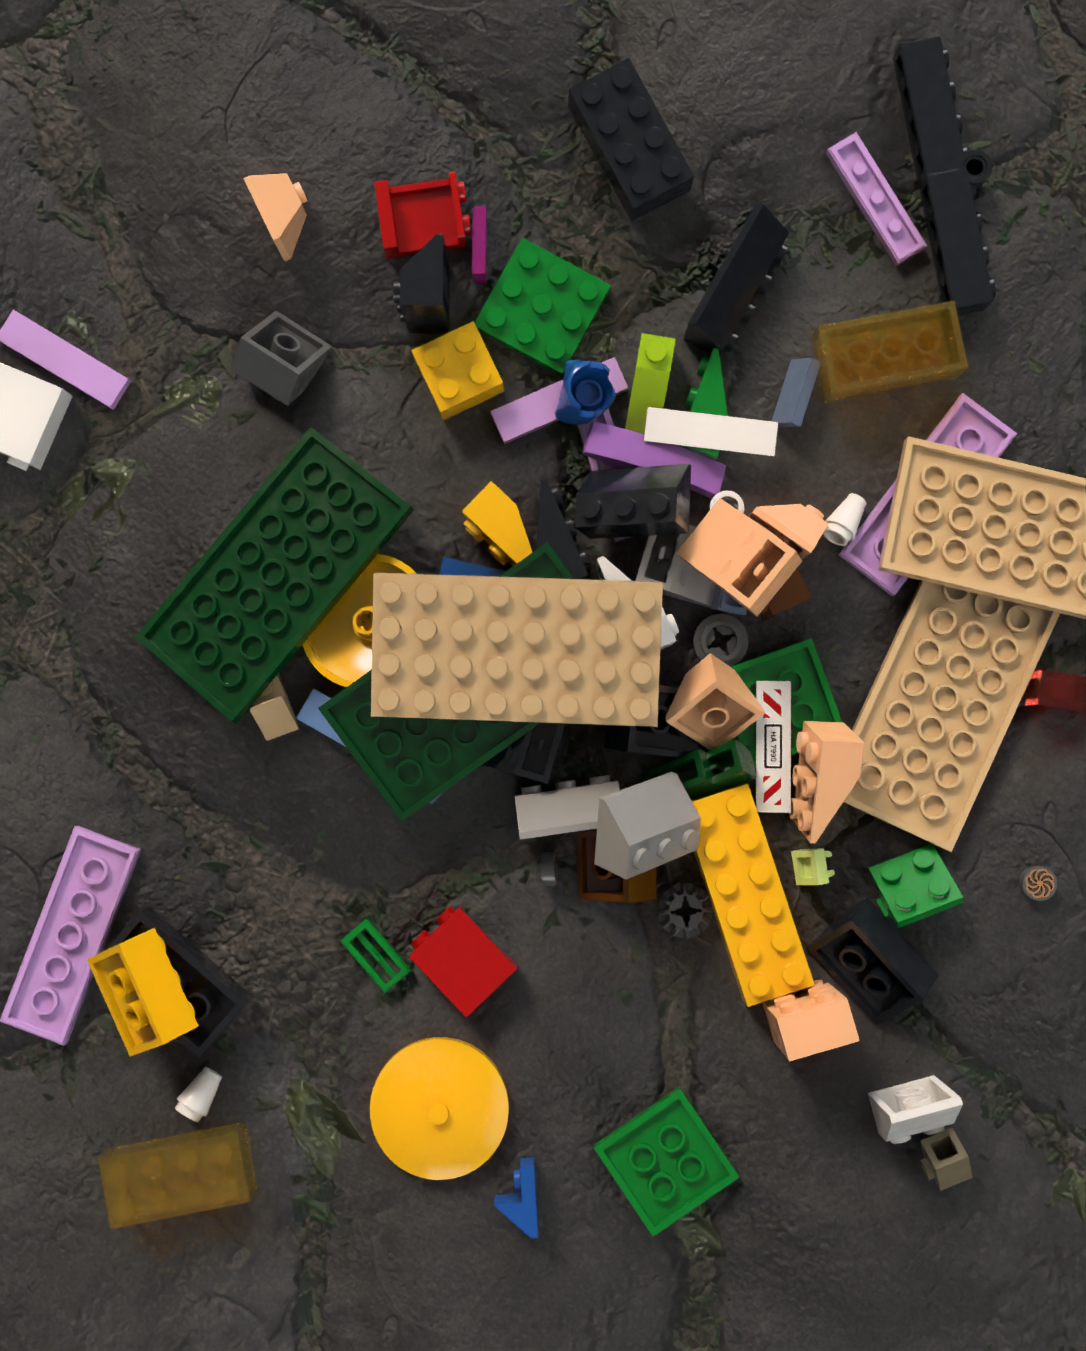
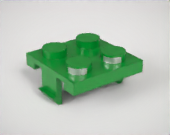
M933 844L868 868L874 884L876 883L879 889L880 898L876 899L884 916L890 919L893 918L898 928L964 903L960 890Z

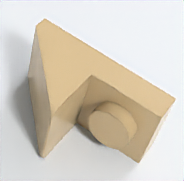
M278 673L253 703V706L249 708L266 741L300 729L281 676Z

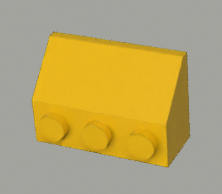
M155 928L87 959L130 1057L164 1045L199 1026L195 1019V1010L192 1004L187 1001L180 985V976L172 967L166 954L165 943L158 936Z

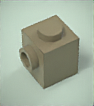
M953 1128L920 1141L924 1159L919 1160L926 1178L928 1180L934 1179L940 1191L973 1178L969 1156Z

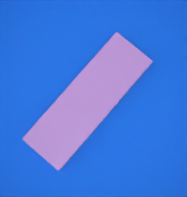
M962 393L926 440L999 458L1017 433ZM896 480L858 528L854 540L849 541L838 555L891 596H894L908 579L905 576L878 570Z
M74 826L0 1022L63 1046L68 1043L93 978V973L87 959L103 952L141 849L86 828Z

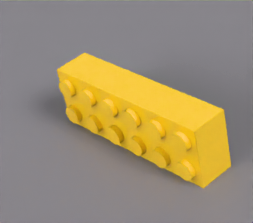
M742 783L713 794L691 799L701 817L700 840L698 850L694 851L743 1002L747 1007L814 986L815 984L748 783Z

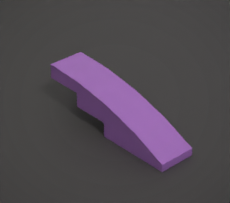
M594 421L590 424L582 453L615 469L690 464L691 490L710 499L720 492L726 465L697 452L674 444L644 441V434Z

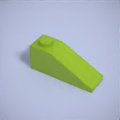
M645 333L641 334L625 429L645 435L648 407L664 408L676 339Z

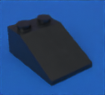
M659 685L657 727L607 725L604 748L677 758L697 749L704 752L710 751L666 722L665 717L679 689L678 687Z

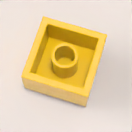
M474 321L411 350L417 367L443 421L504 392L503 381Z

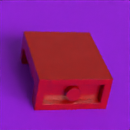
M455 171L449 172L448 179L389 187L388 180L374 182L383 248L387 259L415 255L436 234H444L447 250L467 247L465 236L472 235L469 214L462 215L460 203L467 202L464 181L457 182Z
M462 905L456 910L449 906L435 920L439 926L431 934L424 930L410 944L414 950L408 957L465 1017H468L517 969L518 964L509 954L506 956L471 919Z

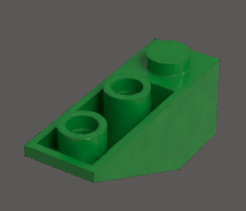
M714 347L710 357L704 355L702 357L696 374L702 377L699 388L691 387L685 407L690 408V412L728 416L719 349ZM677 445L715 461L720 451Z

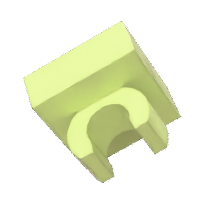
M824 848L791 851L796 885H822L829 883V877L835 874L834 870H827L826 857L832 856L830 851H824Z

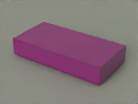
M474 206L472 277L475 284H487L488 217L486 206Z

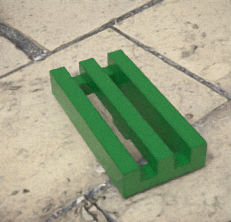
M368 917L340 941L384 993L389 991L412 970ZM365 928L401 969L400 972L397 973L364 935L362 931ZM356 937L391 977L388 982L351 941L353 938Z

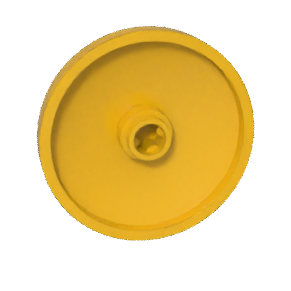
M377 554L303 643L305 653L313 666L327 679L344 688L372 669L373 573L417 574L412 568L396 558Z
M426 1038L402 1048L393 1055L381 1070L373 1087L370 1100L371 1126L383 1152L394 1164L404 1171L425 1179H454L479 1168L498 1148L508 1123V1091L497 1066L480 1049L455 1038Z

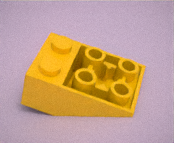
M490 481L462 510L465 519L463 525L466 527L465 530L477 542L480 543L484 539L490 545L488 547L490 554L501 565L505 566L509 563L513 567L533 552L517 505Z

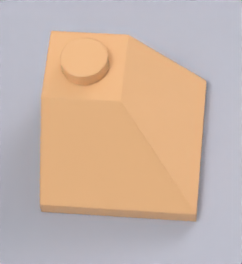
M287 173L250 175L243 178L285 262L290 260L307 216L302 204L308 200L300 183L292 184Z
M801 504L756 507L748 516L775 536L781 534L785 543L798 553L801 560L812 552L829 524L823 520L824 515L818 509L811 505L804 507Z
M710 653L685 674L665 718L667 723L702 746L712 750L733 740L763 716L765 712L737 672Z

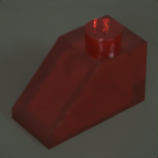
M1046 670L1034 671L1028 683L1025 706L1086 714V677Z

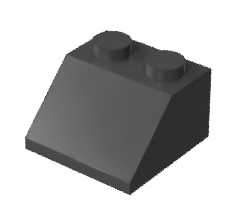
M274 311L240 338L231 370L242 376L246 381L253 383L270 394L274 399L288 406L306 390L330 353L332 346L278 311Z

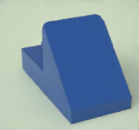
M521 1158L520 1170H514V1190L521 1193L495 1195L494 1206L530 1238H538L534 1158Z

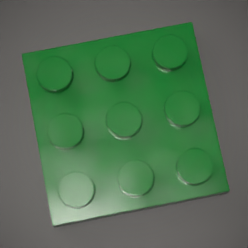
M522 237L478 315L475 325L482 334L563 376L565 373V363L572 360L611 290V285Z
M812 638L731 667L737 672L755 698L756 681H791V755L798 753L796 739L798 732H802L803 721L842 722ZM755 721L736 736L738 741L749 746L754 768H756Z
M680 1086L593 1145L594 1150L652 1237L739 1178L737 1171Z

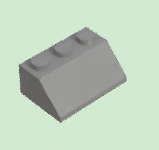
M669 772L599 798L595 865L627 880L698 850L701 817L676 773Z
M610 775L589 778V785L576 786V781L570 780L555 783V790L542 791L541 785L521 788L522 794L515 795L520 840L596 829L599 798L620 791L618 781H610Z

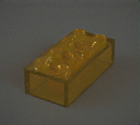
M955 301L821 325L817 327L811 337L815 358L821 362L818 373L824 403L958 378L968 369Z
M245 1122L109 1148L98 1158L110 1229L248 1203L258 1191Z

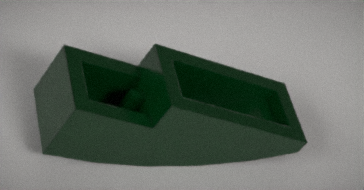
M736 739L708 752L697 749L642 774L644 782L669 772L676 773L690 799L713 794L757 778L749 746Z

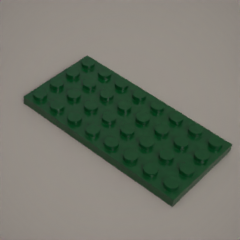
M310 427L135 638L225 717L237 724L414 509Z
M548 542L499 576L574 579ZM372 669L318 708L401 822L541 723L371 716Z

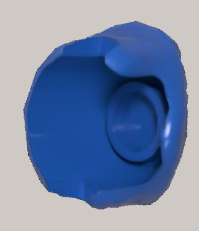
M567 361L565 363L563 385L555 417L564 424L581 425L587 424L603 414L616 398L614 387L608 378L609 368L600 362Z

